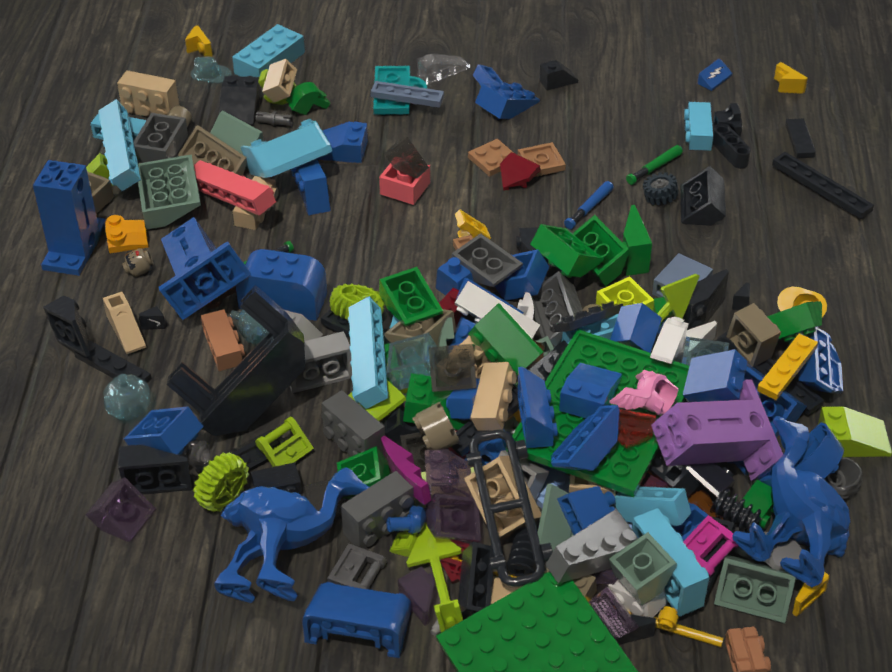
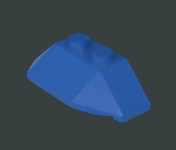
M816 327V332L808 334L806 337L817 341L818 346L798 372L799 381L815 391L841 394L843 392L841 361L836 349L831 344L832 339L830 335Z
M618 405L598 407L594 414L588 416L575 427L551 455L552 466L571 470L592 471L596 469L600 461L611 451V448L618 440Z

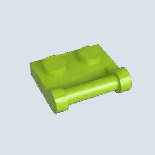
M291 416L265 437L261 436L255 440L257 447L263 451L273 467L293 463L314 449L296 420ZM290 430L293 433L292 437L276 448L272 449L269 445Z

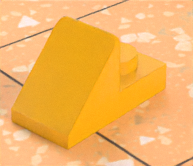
M198 25L194 26L185 39L187 53L199 51L206 59L213 57L211 42Z
M782 62L776 65L774 79L779 82L778 92H805L808 79L806 76Z
M461 209L455 213L457 226L460 228L457 233L459 238L472 235L475 238L480 233L488 239L491 238L486 225Z

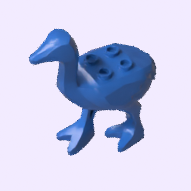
M776 416L773 419V424L777 428L782 446L785 449L784 454L772 467L773 509L776 517L767 534L763 532L759 525L752 523L749 528L750 533L736 531L733 533L732 539L757 561L769 559L773 546L785 543L789 538L794 539L799 544L810 545V553L802 549L799 559L783 558L780 564L785 571L810 587H814L822 582L825 573L824 558L826 554L842 557L845 553L849 537V508L838 492L818 473L794 469L795 464L806 451L810 436L809 430L802 424L786 421L782 417Z
M347 467L342 468L329 481L320 511H317L305 496L295 492L291 493L274 487L264 486L242 492L237 499L226 506L221 516L229 523H232L233 526H243L248 533V537L238 545L232 561L218 576L214 583L216 590L223 595L252 603L255 598L249 591L252 583L239 574L250 560L263 555L264 563L256 581L257 586L288 601H295L298 596L292 589L295 580L276 568L279 551L308 545L321 537L333 525L339 500L342 497L360 494L368 489L369 486L363 484L352 470Z

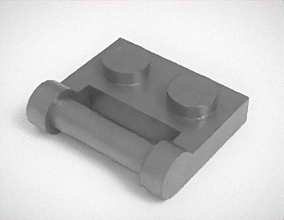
M348 544L328 576V582L369 590L378 571L384 568L387 561L380 554ZM366 562L372 563L361 584L355 582Z

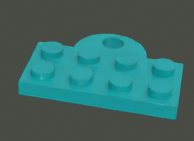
M375 66V81L427 89V84L424 80L410 76V66ZM374 98L373 114H409V103Z

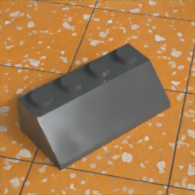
M559 271L541 285L537 295L531 296L536 323L540 324L538 329L541 339L548 336L553 347L561 343L563 332L555 333L553 324L561 322L562 317L571 315L575 317L574 313L583 311L574 284Z

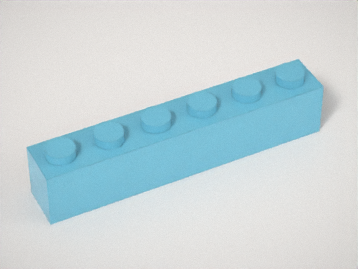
M116 99L99 110V122L102 127L101 134L104 139L105 157L107 158V168L110 173L109 180L113 186H117L123 191L140 181L141 178L128 111Z
M370 296L350 306L348 317L351 342L349 348L351 351V380L353 382L352 396L365 409L388 398L381 308Z

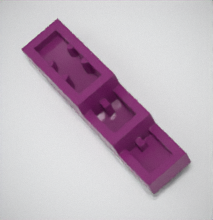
M382 436L381 442L384 456L391 471H397L413 486L414 497L425 505L430 502L429 485L422 479L420 468L414 465L413 454L386 436Z

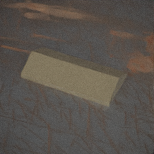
M198 125L177 155L185 156L192 154L193 165L201 160L240 176H243L247 164V158Z

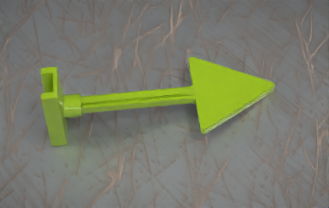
M693 274L661 287L660 290L667 301L657 313L662 318V321L671 311L675 317L683 319L700 277L698 274Z
M425 523L406 564L407 567H412L428 562L431 563L441 604L434 605L440 632L442 633L463 621L458 599L450 601L440 559L461 554L462 551L459 546L428 523Z

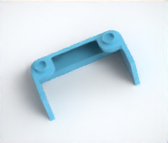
M312 119L302 121L299 129L268 142H262L259 139L251 142V146H241L242 153L247 158L250 174L263 178L278 175L333 151L330 142L318 123L312 121Z

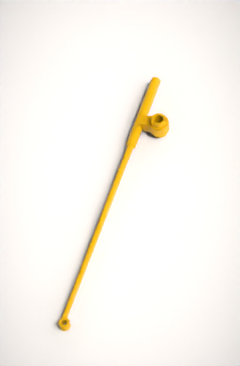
M456 555L449 557L458 561H462ZM493 572V575L498 576V572ZM591 600L589 604L592 605V606H594L593 603H595V602H596V603H600V602L595 601V600ZM665 606L663 610H660L656 619V628L722 647L724 638L677 624L679 617L676 609Z

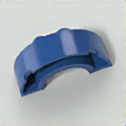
M820 423L809 433V443L806 451L795 464L794 469L815 472L824 479L829 474L838 470V463L842 459L844 448L825 423ZM772 470L759 481L772 487Z

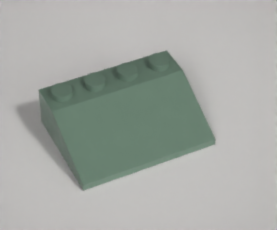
M192 154L138 164L141 178L138 181L146 230L167 226L201 205Z

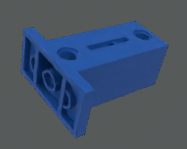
M48 160L33 184L48 247V253L41 264L42 270L80 276L105 230L106 219L96 217L86 165Z
M194 217L161 239L176 276L158 288L182 320L251 275L249 269L230 243L227 241L216 248Z

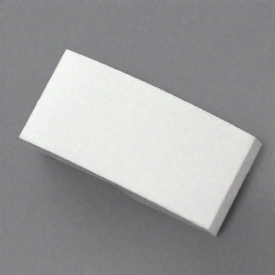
M525 292L523 300H519L517 309L524 312L523 315L533 320V300L530 293Z

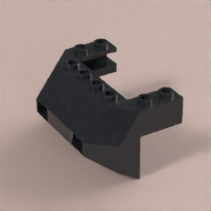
M256 285L241 299L240 307L269 333L215 389L184 362L168 376L167 386L199 412V421L203 425L202 429L213 436L247 430L305 370L304 334L289 314Z

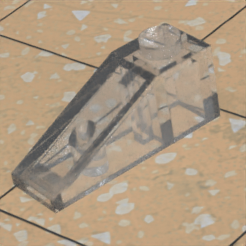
M432 53L417 59V76L424 80L426 84L470 68V64L459 56Z

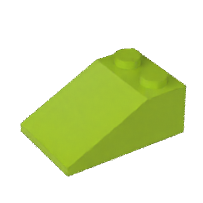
M822 407L818 425L825 423L844 448L842 457L892 456L883 420L846 407Z

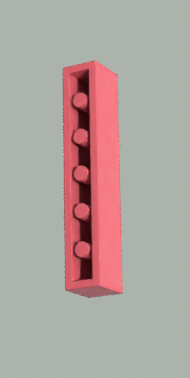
M201 160L194 164L197 187L200 192L259 216L276 203L273 196L274 192L268 185H263L245 176H240Z

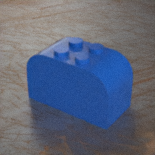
M266 249L253 251L245 264L251 275L236 284L239 309H242L240 307L241 299L256 285L283 310L302 314L308 320L317 321L327 295L326 272L323 265L315 258L306 255Z

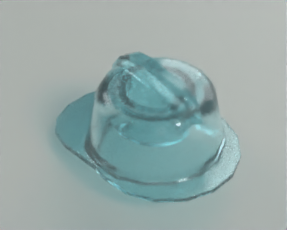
M204 56L194 59V69L191 71V76L195 80L222 83L224 76L232 75L229 68L218 65L213 57Z

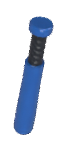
M610 181L604 182L578 208V211L571 218H567L564 221L566 228L573 229L576 222L582 216L591 211L613 190V184Z

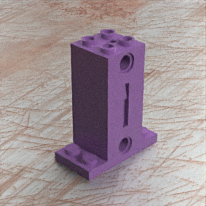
M752 380L743 381L739 399L676 403L651 425L667 466L743 461L751 481H756L770 472L777 460L783 455Z

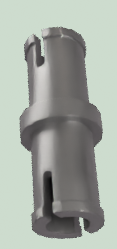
M258 111L256 115L257 123H269L272 126H277V124L292 126L293 123L290 122L294 121L293 115L278 114L275 111L272 113Z

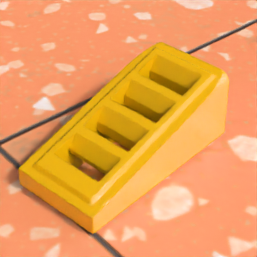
M826 572L819 585L810 587L805 583L803 584L795 599L793 615L798 616L826 591L829 581V575Z

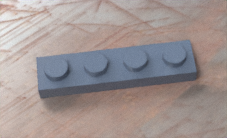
M375 81L371 89V97L440 107L444 98V91Z

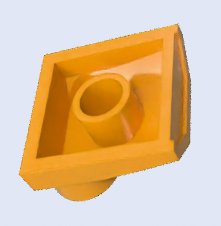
M111 215L105 220L109 253L149 248L144 220H124L119 215Z

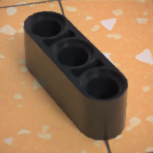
M726 124L715 125L712 144L735 168H747L751 152L750 147L730 126Z

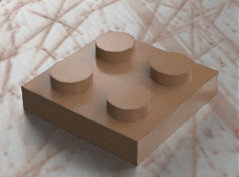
M495 139L469 151L468 158L490 177L501 172L500 163L513 151L500 140Z
M553 142L518 149L519 156L540 165L541 171L535 177L565 170L566 164Z

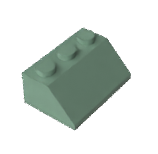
M224 111L219 113L210 132L242 155L241 146H251V142L259 139L264 142L262 131Z
M547 484L538 528L540 545L550 542L552 551H554L556 546L574 535L557 498L568 493L553 484Z
M726 555L714 604L785 623L796 577L787 571L772 569L769 565Z

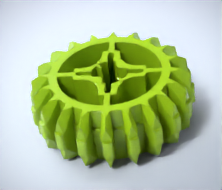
M352 283L350 285H338L337 288H334L329 301L331 311L335 315L340 316V318L347 320L349 317V307L369 296L381 308L382 314L385 304L378 291Z
M223 452L220 456L216 455L213 461L209 460L208 465L203 467L202 473L198 474L199 479L195 481L196 486L193 489L195 492L194 497L203 508L212 512H220L223 507H226L236 497H239L240 492L244 490L243 487L248 482L246 478L249 476V467L246 466L242 458L230 452L227 454Z

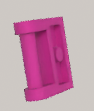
M709 515L683 541L686 547L694 552L696 560L701 567L707 570L709 577L715 572L714 568L733 548L739 546L732 539L733 533ZM722 538L727 540L708 562L703 560Z

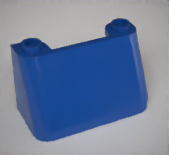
M332 582L323 583L318 587L304 613L302 620L305 643L317 644L320 636H323V639H328L329 633L375 640L376 648H380L381 645L386 647L389 657L400 658L412 612V603L406 595L401 593L393 594L338 585Z

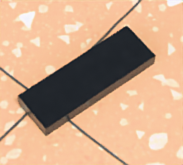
M804 118L786 119L785 125L796 158L815 157L816 152Z

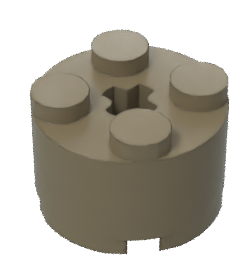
M440 402L417 413L413 417L421 435L426 434L422 438L431 454H438L460 442Z

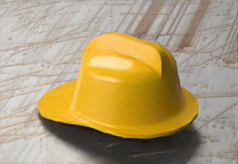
M792 286L781 291L778 296L777 304L780 311L806 302L817 301L822 303V317H824L827 311L825 298L821 294L807 289Z

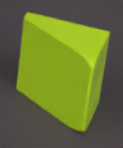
M409 532L397 533L390 552L409 557L419 534H410Z

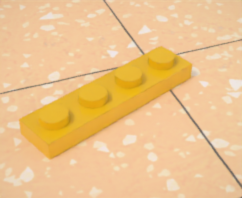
M798 334L759 383L757 391L777 400L817 349L818 342Z

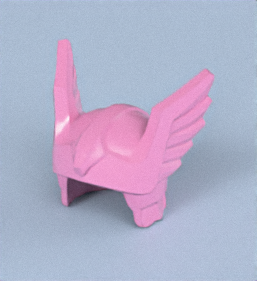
M643 370L636 375V379L639 380L637 389L626 387L610 400L611 404L618 405L619 408L629 410L640 407L662 416L671 408L679 389L666 376L654 373L653 371Z

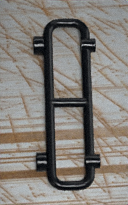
M502 429L477 434L470 442V454H466L468 467L474 468L494 555V557L489 558L492 572L497 571L500 580L510 587H520L539 581L546 571L545 563H547L553 551L550 542L540 545L520 464V459L528 458L525 440L515 441L508 431ZM503 439L506 442L519 499L491 504L479 452V444L484 441ZM522 508L536 570L529 575L510 577L507 573L494 514Z

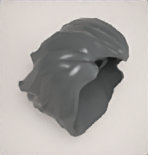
M842 457L838 463V470L829 474L824 480L838 492L842 499H846L858 493V488L862 485L863 479L861 467L850 458Z

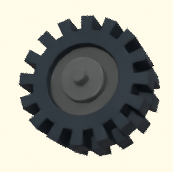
M662 172L658 173V175L653 174L652 178L649 176L647 180H644L643 190L648 203L651 202L653 205L655 203L657 205L663 203L665 205L667 201L672 202V199H676L679 194L676 177H673L671 173L669 175L666 172L664 175H662Z

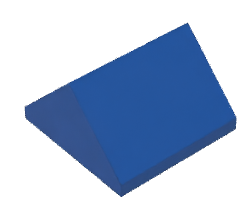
M643 303L621 306L610 340L651 353L662 318Z

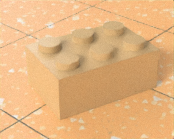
M126 71L117 82L121 104L128 113L147 117L151 113L167 115L171 108L179 106L176 80Z
M499 456L483 466L491 504L519 499L509 456ZM473 472L464 479L486 523L475 472ZM526 484L534 521H537L541 518V512ZM522 508L494 514L500 539L508 538L515 534L517 529L526 527Z

